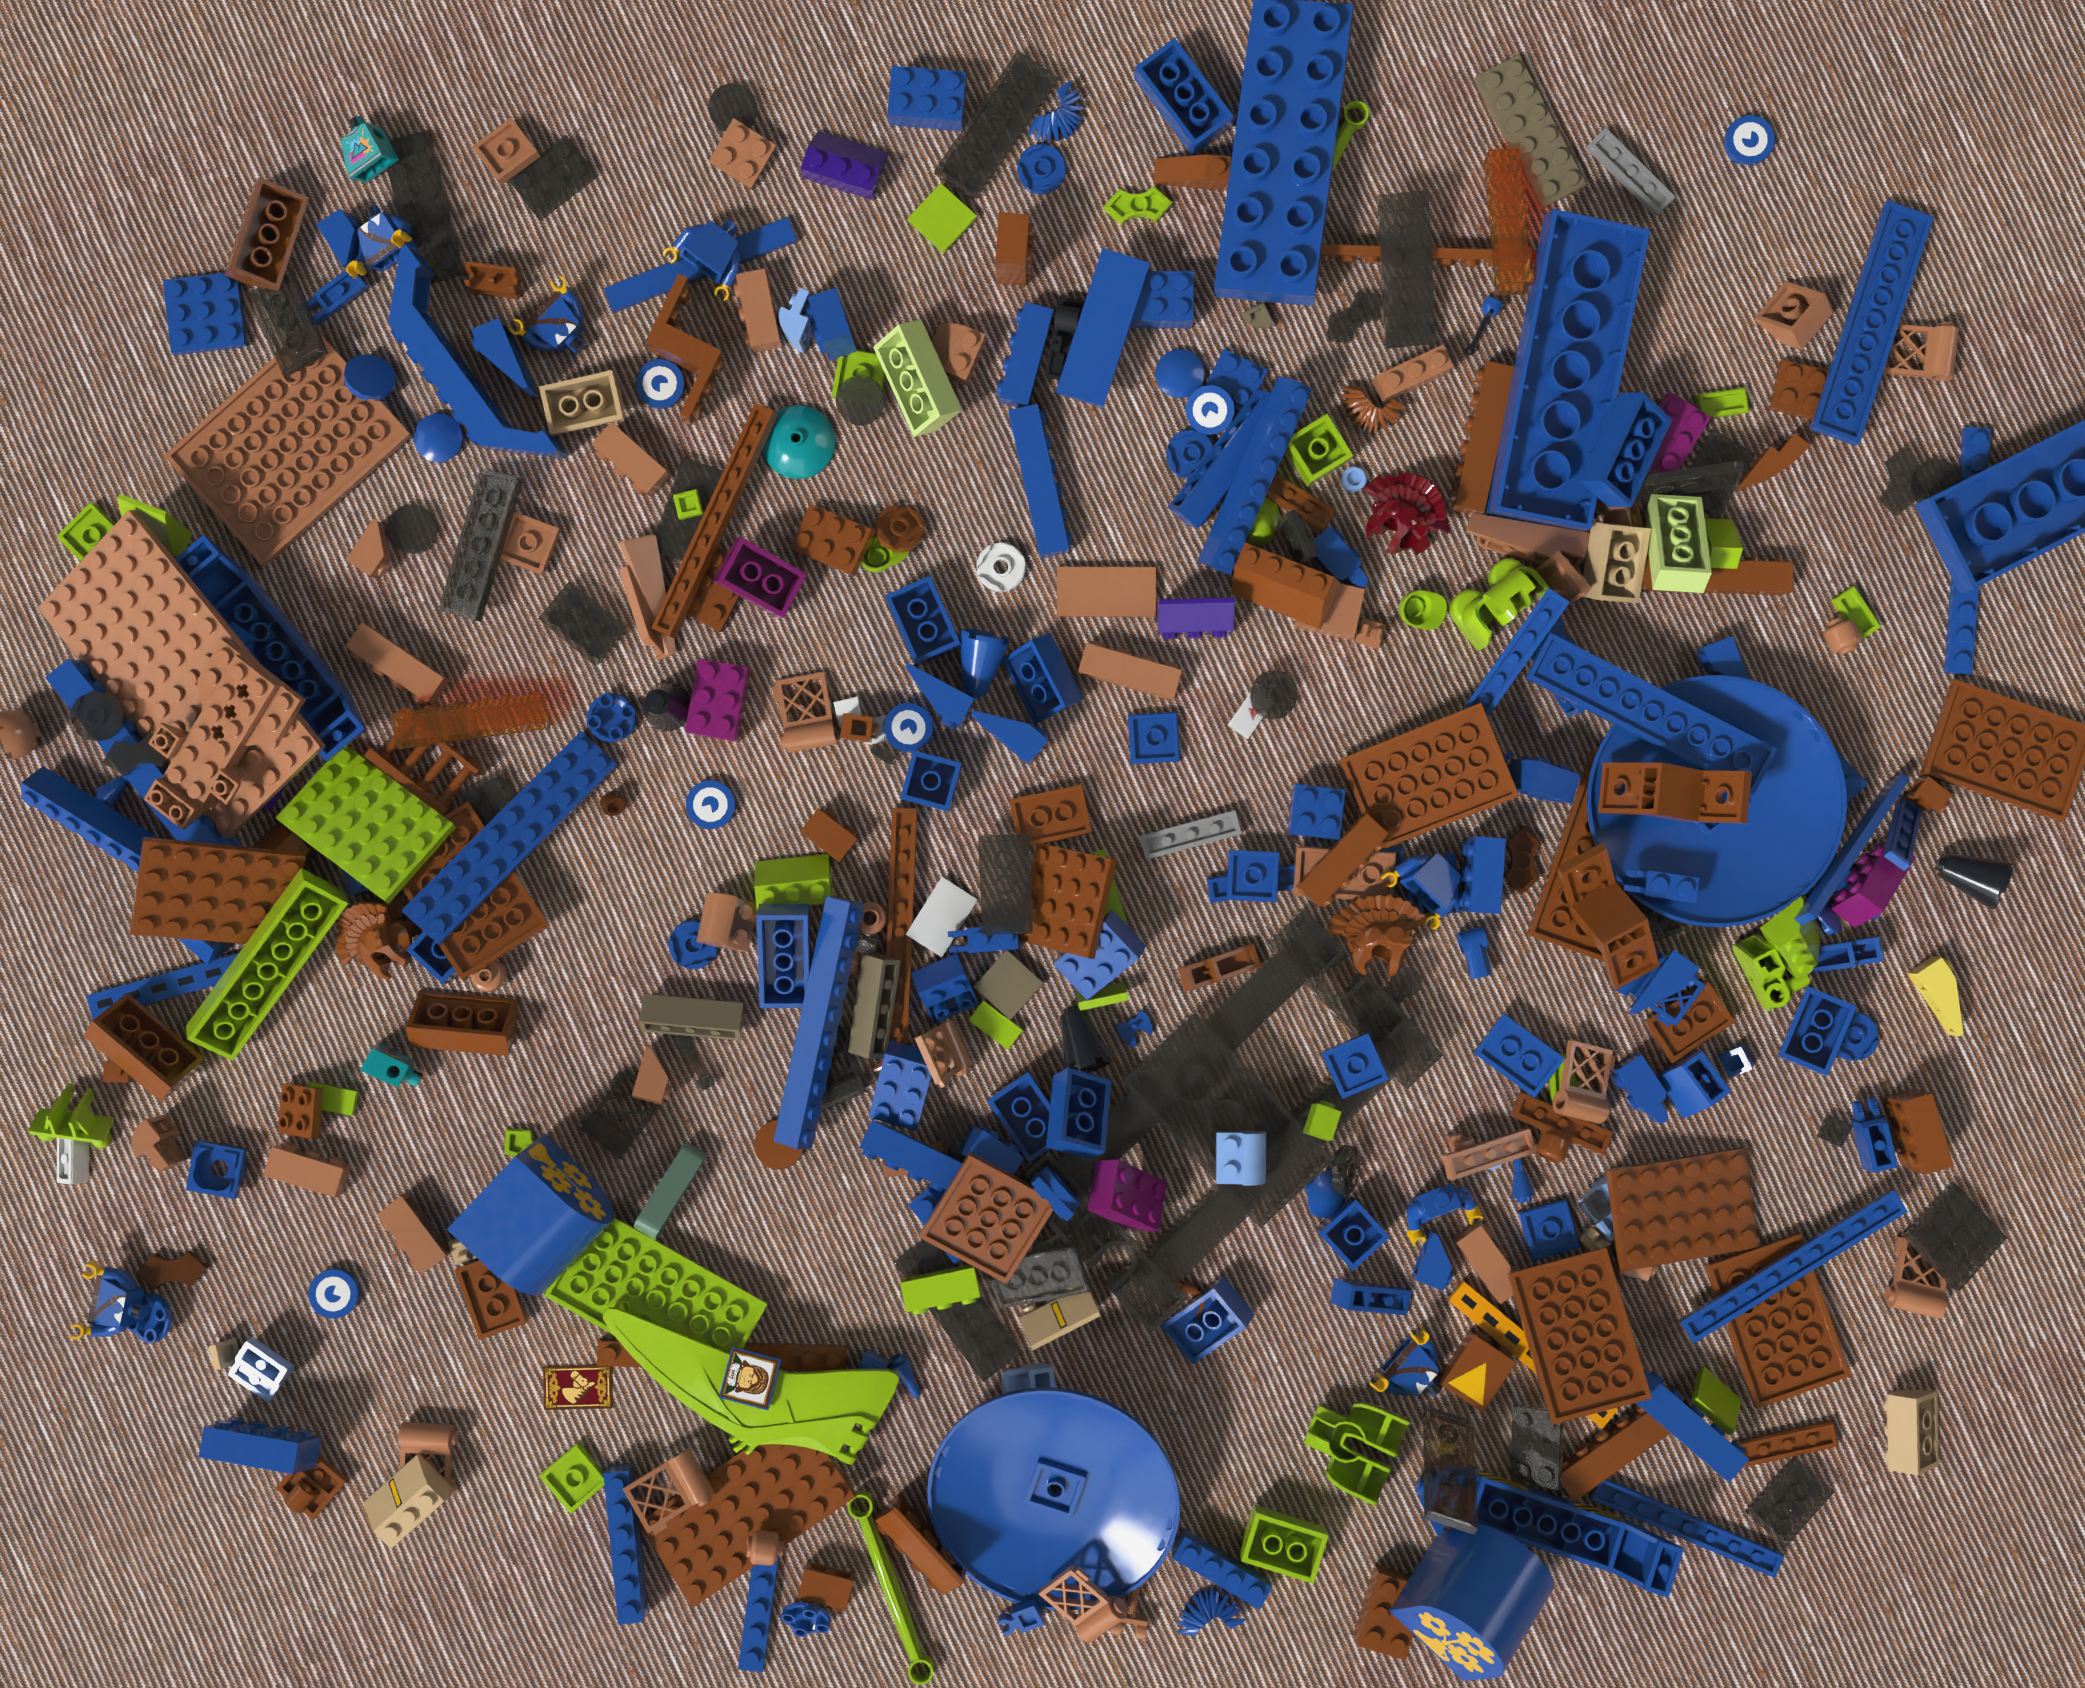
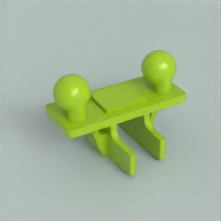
M68 1083L59 1099L54 1101L51 1109H39L28 1129L29 1134L37 1135L42 1141L62 1138L92 1142L96 1148H106L112 1142L110 1129L114 1120L113 1117L92 1114L89 1106L94 1095L90 1088L84 1093L75 1111L69 1112L68 1103L75 1090L73 1084Z

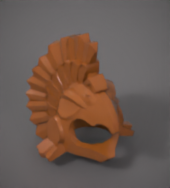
M397 894L389 904L377 896L368 902H354L353 905H348L335 921L338 924L336 929L340 932L335 937L338 944L334 950L340 955L339 963L346 965L353 957L357 956L356 960L359 964L367 965L377 977L382 979H390L392 977L388 971L389 965L392 962L391 959L406 967L411 959V954L406 949L412 944V937L422 933L421 928L411 919L405 921L398 919L402 914V907L408 902L407 896ZM396 945H401L403 947L402 953H398L392 948Z
M1391 895L1368 896L1366 899L1358 897L1355 902L1349 903V908H1342L1339 914H1334L1331 917V925L1327 928L1326 932L1329 935H1342L1348 938L1347 947L1350 951H1353L1354 966L1361 974L1366 975L1365 966L1370 964L1374 956L1387 963L1388 978L1396 976L1397 969L1401 968L1407 953L1405 948L1411 945L1414 935H1421L1420 930L1416 927L1426 923V916L1419 913L1417 907L1411 906L1409 901H1403L1401 897L1393 898Z

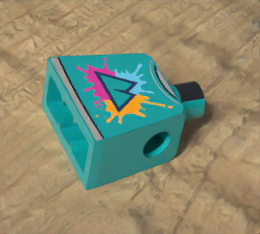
M356 116L349 120L352 131L342 138L341 146L348 177L368 183L396 163L399 158L381 127L365 123L363 117Z
M381 1041L371 1049L360 1071L395 1087H399L403 1081L417 1087L423 1076V1073L411 1068L414 1062L412 1058ZM393 1066L398 1067L400 1072L395 1071Z

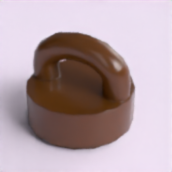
M615 790L602 796L600 806L606 815L616 816L624 811L626 801L621 792Z

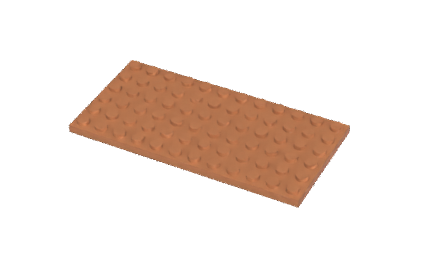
M128 510L38 607L39 611L77 658L84 661L90 668V674L93 678L103 684L107 691L106 694L110 699H114L120 705L123 715L131 719L137 726L139 735L150 741L160 723H166L187 732L191 730L203 710L197 679L221 639L230 640L257 661L136 510ZM298 712L281 741L248 746L237 764L242 784L231 803L226 805L217 798L214 804L203 814L213 820L216 826L215 829L220 835L231 839L326 745ZM156 749L153 750L158 758L161 757L168 766L170 765L173 758L167 759Z

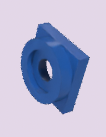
M196 1140L186 1190L231 1199L238 1198L241 1183L247 1173L246 1155L248 1149L236 1147L229 1143ZM216 1160H223L228 1165V1172L223 1177L216 1176L212 1171V1165Z
M1048 1166L1041 1172L1038 1170L1032 1176L1031 1184L1033 1189L1043 1200L1046 1199L1052 1205L1051 1208L1060 1218L1068 1221L1074 1215V1210L1081 1205L1077 1196Z

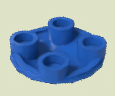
M1176 349L1167 352L1160 358L1156 366L1155 377L1157 386L1171 397L1189 398L1195 389L1201 387L1204 381V368L1201 360L1188 350Z
M440 413L431 414L423 418L415 428L413 437L415 448L420 455L429 461L439 464L454 457L465 440L461 427L456 420Z
M604 693L589 706L587 726L598 739L606 742H619L627 738L634 730L637 721L636 710L632 703L624 696L615 693Z
M1811 890V891L1809 892L1808 898H1809V896L1811 895V893L1813 892V890ZM1828 900L1818 915L1819 920L1822 922L1821 926L1828 935L1842 931L1841 918L1831 910L1833 904L1830 900Z
M1327 1169L1314 1179L1307 1181L1305 1191L1308 1193L1310 1214L1319 1218H1327L1332 1216L1342 1205L1346 1194V1183L1338 1171Z
M156 1293L144 1294L142 1304L149 1306V1314L145 1319H139L136 1325L128 1326V1329L135 1332L141 1341L149 1344L156 1343L165 1338L170 1330L172 1323L171 1309L168 1302L161 1295Z
M791 1603L783 1609L781 1620L794 1629L793 1633L798 1637H806L808 1633H827L830 1628L831 1617L829 1613L813 1603Z

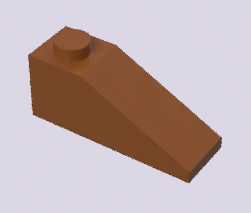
M1206 154L1155 159L1153 185L1227 191L1231 157Z

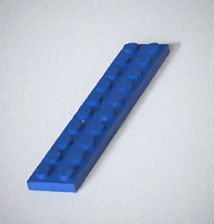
M1889 200L1883 204L1819 397L1810 430L1854 446L1860 444L1927 240L1933 216Z
M1552 633L1547 634L1525 679L1704 771L1752 772L1751 795L1755 794L1777 751V748Z
M580 731L401 911L440 946L618 767L617 763Z

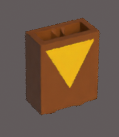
M1469 1330L1437 1380L1443 1387L1484 1413L1516 1362L1510 1357L1512 1352L1499 1344L1497 1348L1490 1343L1491 1338L1481 1331L1475 1334Z

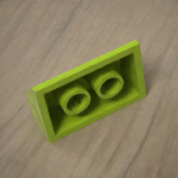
M823 854L755 862L754 888L757 910L759 904H810V906L825 904L826 896L834 897L830 855Z
M1801 896L1760 927L1767 942L1775 947L1785 968L1796 980L1811 973L1817 965L1821 931L1815 920L1804 925H1800L1794 920L1805 904Z

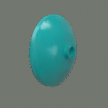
M792 405L777 411L778 417L762 449L766 461L774 471L787 478L807 479L817 475L827 467L835 451V434L830 422L821 412L805 405ZM800 435L801 439L799 442H793L792 437Z

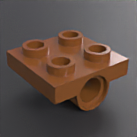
M282 1083L278 1133L318 1139L320 1137L323 1088Z
M318 1455L317 1467L295 1474H287L275 1489L285 1496L284 1502L289 1509L296 1513L304 1512L314 1521L349 1479L321 1455Z

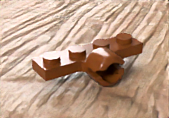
M1522 1092L1518 1093L1510 1115L1541 1131L1536 1153L1546 1160L1557 1163L1565 1161L1569 1147L1572 1144L1604 1156L1613 1132L1591 1122L1557 1114L1553 1110L1552 1105Z

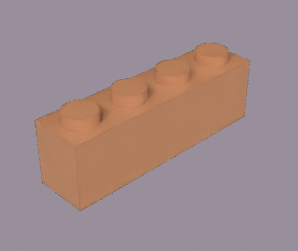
M361 622L345 646L352 651L351 657L361 663L366 661L371 664L372 667L370 669L379 676L384 677L385 674L393 679L391 681L392 685L402 691L405 688L413 693L411 697L422 705L426 702L434 705L451 681L375 628Z
M1092 641L1091 644L1086 643L1078 674L1173 701L1182 670L1177 669L1178 665L1172 662L1164 661L1163 664L1153 662V657L1140 654L1138 658L1131 656L1129 650L1116 647L1115 651L1106 649V644Z

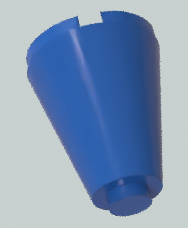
M964 628L961 629L962 690L967 692V695L980 699L981 695L987 694L1009 645V637L1001 635V639L995 638V633L969 628L967 631Z

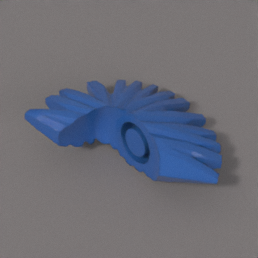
M1071 80L1057 89L1058 100H1060L1059 103L1061 104L1060 108L1047 115L1035 117L1028 135L1031 136L1037 130L1035 139L1039 140L1042 134V142H1044L1045 137L1047 142H1050L1052 133L1056 142H1058V129L1065 139L1068 138V133L1073 135L1071 128L1077 131L1075 125L1080 126L1081 123L1078 120H1082V117L1074 112L1083 110V106L1072 105L1081 96H1075L1079 92L1077 89L1067 94L1072 84Z
M1204 1590L1206 1600L1201 1592H1198L1199 1598L1195 1594L1192 1596L1198 1609L1188 1601L1185 1603L1192 1613L1181 1610L1185 1616L1179 1615V1618L1184 1621H1178L1177 1625L1185 1627V1629L1177 1631L1178 1634L1196 1636L1197 1632L1215 1617L1221 1618L1230 1629L1245 1622V1619L1232 1618L1241 1611L1240 1608L1234 1609L1237 1606L1236 1602L1224 1607L1229 1598L1227 1594L1219 1603V1591L1216 1590L1214 1597L1213 1590H1210V1596L1207 1590Z

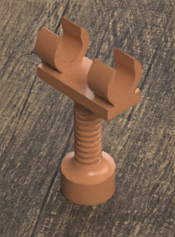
M1140 1586L1129 1593L1127 1616L1111 1628L1112 1635L1120 1636L1123 1622L1136 1624L1135 1638L1145 1640L1148 1618L1145 1615L1136 1614Z

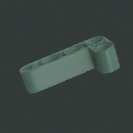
M685 1142L635 1221L634 1229L655 1241L659 1238L668 1223L669 1217L707 1158V1153L689 1142Z

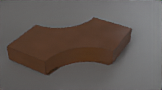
M1525 825L1520 827L1506 840L1511 862L1503 878L1519 895H1522L1539 880V876L1534 869L1533 860L1535 852L1541 843Z
M188 1251L185 1255L176 1259L165 1258L155 1253L150 1256L136 1274L154 1290L169 1281L182 1282L191 1287L209 1266L192 1251Z

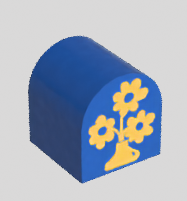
M543 1134L516 1155L447 1230L506 1284L529 1295H541L613 1221L614 1210L607 1195L597 1182L547 1134Z
M1470 1524L1443 1530L1441 1535H1437L1389 1611L1461 1680L1499 1678L1503 1675L1554 1589V1581L1543 1562L1519 1541L1495 1528L1481 1524Z

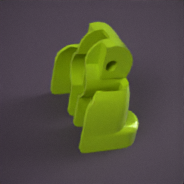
M1502 559L1489 570L1487 577L1491 589L1484 594L1474 589H1466L1456 594L1451 600L1449 612L1452 620L1477 651L1484 649L1491 642L1492 631L1486 626L1495 619L1499 625H1506L1516 618L1520 611L1535 602L1529 595L1532 590L1542 598L1547 589L1550 588L1535 569L1524 566L1516 559Z
M1363 1401L1354 1402L1348 1416L1329 1407L1318 1405L1303 1443L1332 1456L1325 1472L1330 1482L1339 1489L1377 1506L1381 1490L1388 1473L1391 1472L1392 1466L1350 1449L1344 1445L1347 1436L1354 1437L1388 1455L1397 1457L1399 1446L1407 1427L1411 1423V1419L1397 1412H1391L1383 1407Z

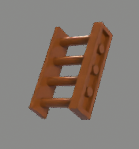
M400 709L398 713L406 719L402 726L383 749L369 748L364 756L442 816H445L453 811L449 806L451 803L450 799L469 775L473 772L483 776L485 771L480 768L481 763L471 755L467 758L422 722L423 717L413 709L410 711ZM415 726L425 736L404 763L397 765L391 761L392 753ZM434 741L445 751L423 779H418L417 781L410 776L412 773L411 769ZM455 757L464 767L441 795H434L429 791L431 789L430 785L451 758Z

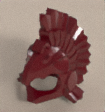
M1406 471L1405 474L1398 473L1396 478L1389 474L1385 476V479L1380 476L1375 477L1372 484L1364 486V492L1376 499L1372 506L1373 514L1369 518L1365 529L1368 540L1371 541V537L1375 534L1383 535L1389 530L1396 532L1386 550L1387 553L1397 554L1413 548L1415 555H1418L1431 546L1427 538L1428 530L1433 532L1441 530L1446 534L1450 533L1451 528L1443 494L1439 492L1438 486L1433 485L1430 479H1425L1423 476H1417L1415 473L1410 474V472Z

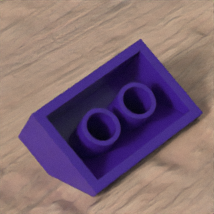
M818 131L807 147L801 165V172L804 179L874 201L889 153Z
M1235 597L1159 599L1156 606L1157 636L1163 635L1165 640L1178 639V635H1188V639L1203 638L1202 634H1212V638H1227V634L1233 632Z

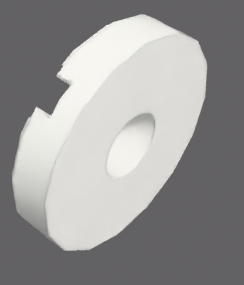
M1005 542L995 543L987 546L980 553L977 561V574L981 583L988 589L995 592H1008L1015 589L1022 582L1025 575V560L1022 553L1015 546ZM998 561H1004L1008 564V570L1004 574H998L994 570V565Z

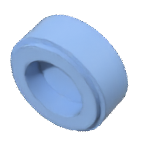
M1356 466L1347 468L1341 476V484L1348 492L1360 491L1365 486L1367 480L1364 470Z

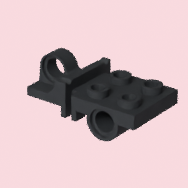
M1059 297L1046 371V378L1058 380V383L1085 300Z

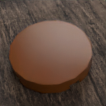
M893 505L879 513L875 522V535L879 543L886 549L894 552H907L920 544L924 535V522L914 509Z
M773 1120L764 1124L757 1132L754 1140V1151L758 1159L765 1166L772 1169H786L796 1163L804 1149H794L775 1142L774 1136L778 1120Z

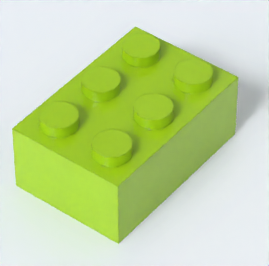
M1253 1504L1239 1549V1555L1242 1562L1314 1584L1329 1535L1325 1526Z

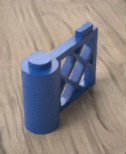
M1655 949L1660 965L1665 956ZM1657 968L1618 988L1616 991L1625 997L1630 994L1637 998ZM1696 980L1694 985L1697 988L1692 995L1681 996V991H1678L1677 997L1657 1002L1661 1004V1008L1655 1004L1649 1008L1658 1014L1656 1019L1667 1027L1671 1023L1677 1026L1706 985ZM1682 999H1688L1683 1006ZM1678 1000L1680 1011L1675 1018L1666 1013L1664 1002Z

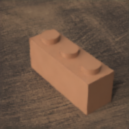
M765 268L736 274L737 283H734L733 287L736 298H741L742 307H738L741 322H746L747 331H743L746 346H751L754 353L783 347L769 278Z
M1441 345L1376 375L1371 383L1382 405L1449 374L1454 366L1444 345Z
M612 422L591 443L597 449L594 453L605 463L610 460L615 465L613 470L621 478L625 479L628 476L634 482L631 486L642 496L646 492L652 497L671 476Z
M282 1142V1144L271 1148L263 1176L335 1198L344 1192L351 1165L345 1164V1160L334 1156L325 1158L320 1156L321 1152L312 1149L303 1151L297 1149L296 1144Z
M409 1192L400 1196L378 1213V1216L381 1218L379 1220L380 1224L386 1231L392 1233L395 1237V1244L401 1251L407 1253L410 1257L409 1262L416 1271H420L423 1274L451 1254L448 1244Z
M1475 1222L1452 1239L1494 1299L1502 1304L1513 1296L1507 1273L1517 1271L1518 1269L1515 1265L1511 1267L1506 1259L1509 1256L1502 1246L1496 1247L1491 1239L1495 1236L1485 1224L1482 1227L1478 1222Z

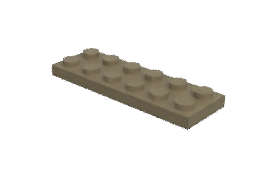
M1520 55L1475 76L1474 82L1540 209L1542 210L1584 189L1587 184Z

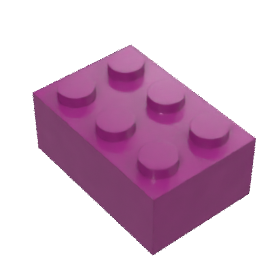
M1670 391L1662 396L1656 405L1672 419V422L1647 473L1648 477L1663 486L1673 480L1712 418Z
M738 537L732 544L713 582L776 618H784L807 574L743 537Z
M698 658L685 732L692 735L738 743L751 669L744 666Z
M1887 842L1884 844L1878 843L1871 852H1864L1858 857L1855 862L1857 867L1845 878L1846 885L1834 896L1836 901L1831 910L1854 928L1884 912L1909 870L1907 868L1903 871L1884 857ZM1912 856L1911 865H1912V863L1914 862V860H1915V858H1916V857H1914V856Z
M1119 1159L1096 1161L1088 1211L1136 1232L1159 1231L1167 1182Z

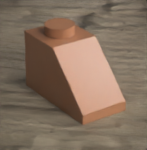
M373 518L345 560L377 580L380 576L382 577L387 573L390 567L391 554L385 525Z
M646 1047L632 1097L662 1105L664 1099H669L672 1086L668 1085L669 1079L650 1047Z

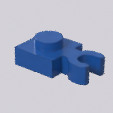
M1035 1600L1014 1606L1011 1609V1614L1002 1613L997 1618L998 1625L1008 1624L1003 1626V1635L1012 1634L1016 1628H1019L1021 1633L1043 1626L1045 1618Z

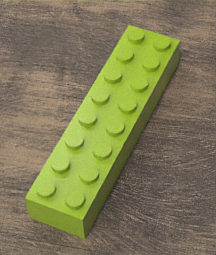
M301 868L186 1025L187 1040L233 1061L348 905L346 892Z

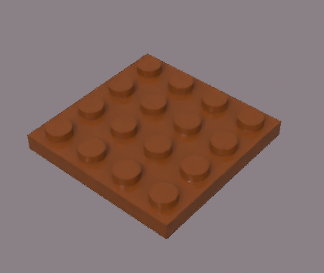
M1037 844L1017 926L1018 940L1095 959L1117 860L1046 844Z
M969 1152L920 1231L919 1238L1007 1284L1050 1217L1053 1209L1051 1208L1052 1205L1046 1199L1043 1200L1033 1189V1185Z

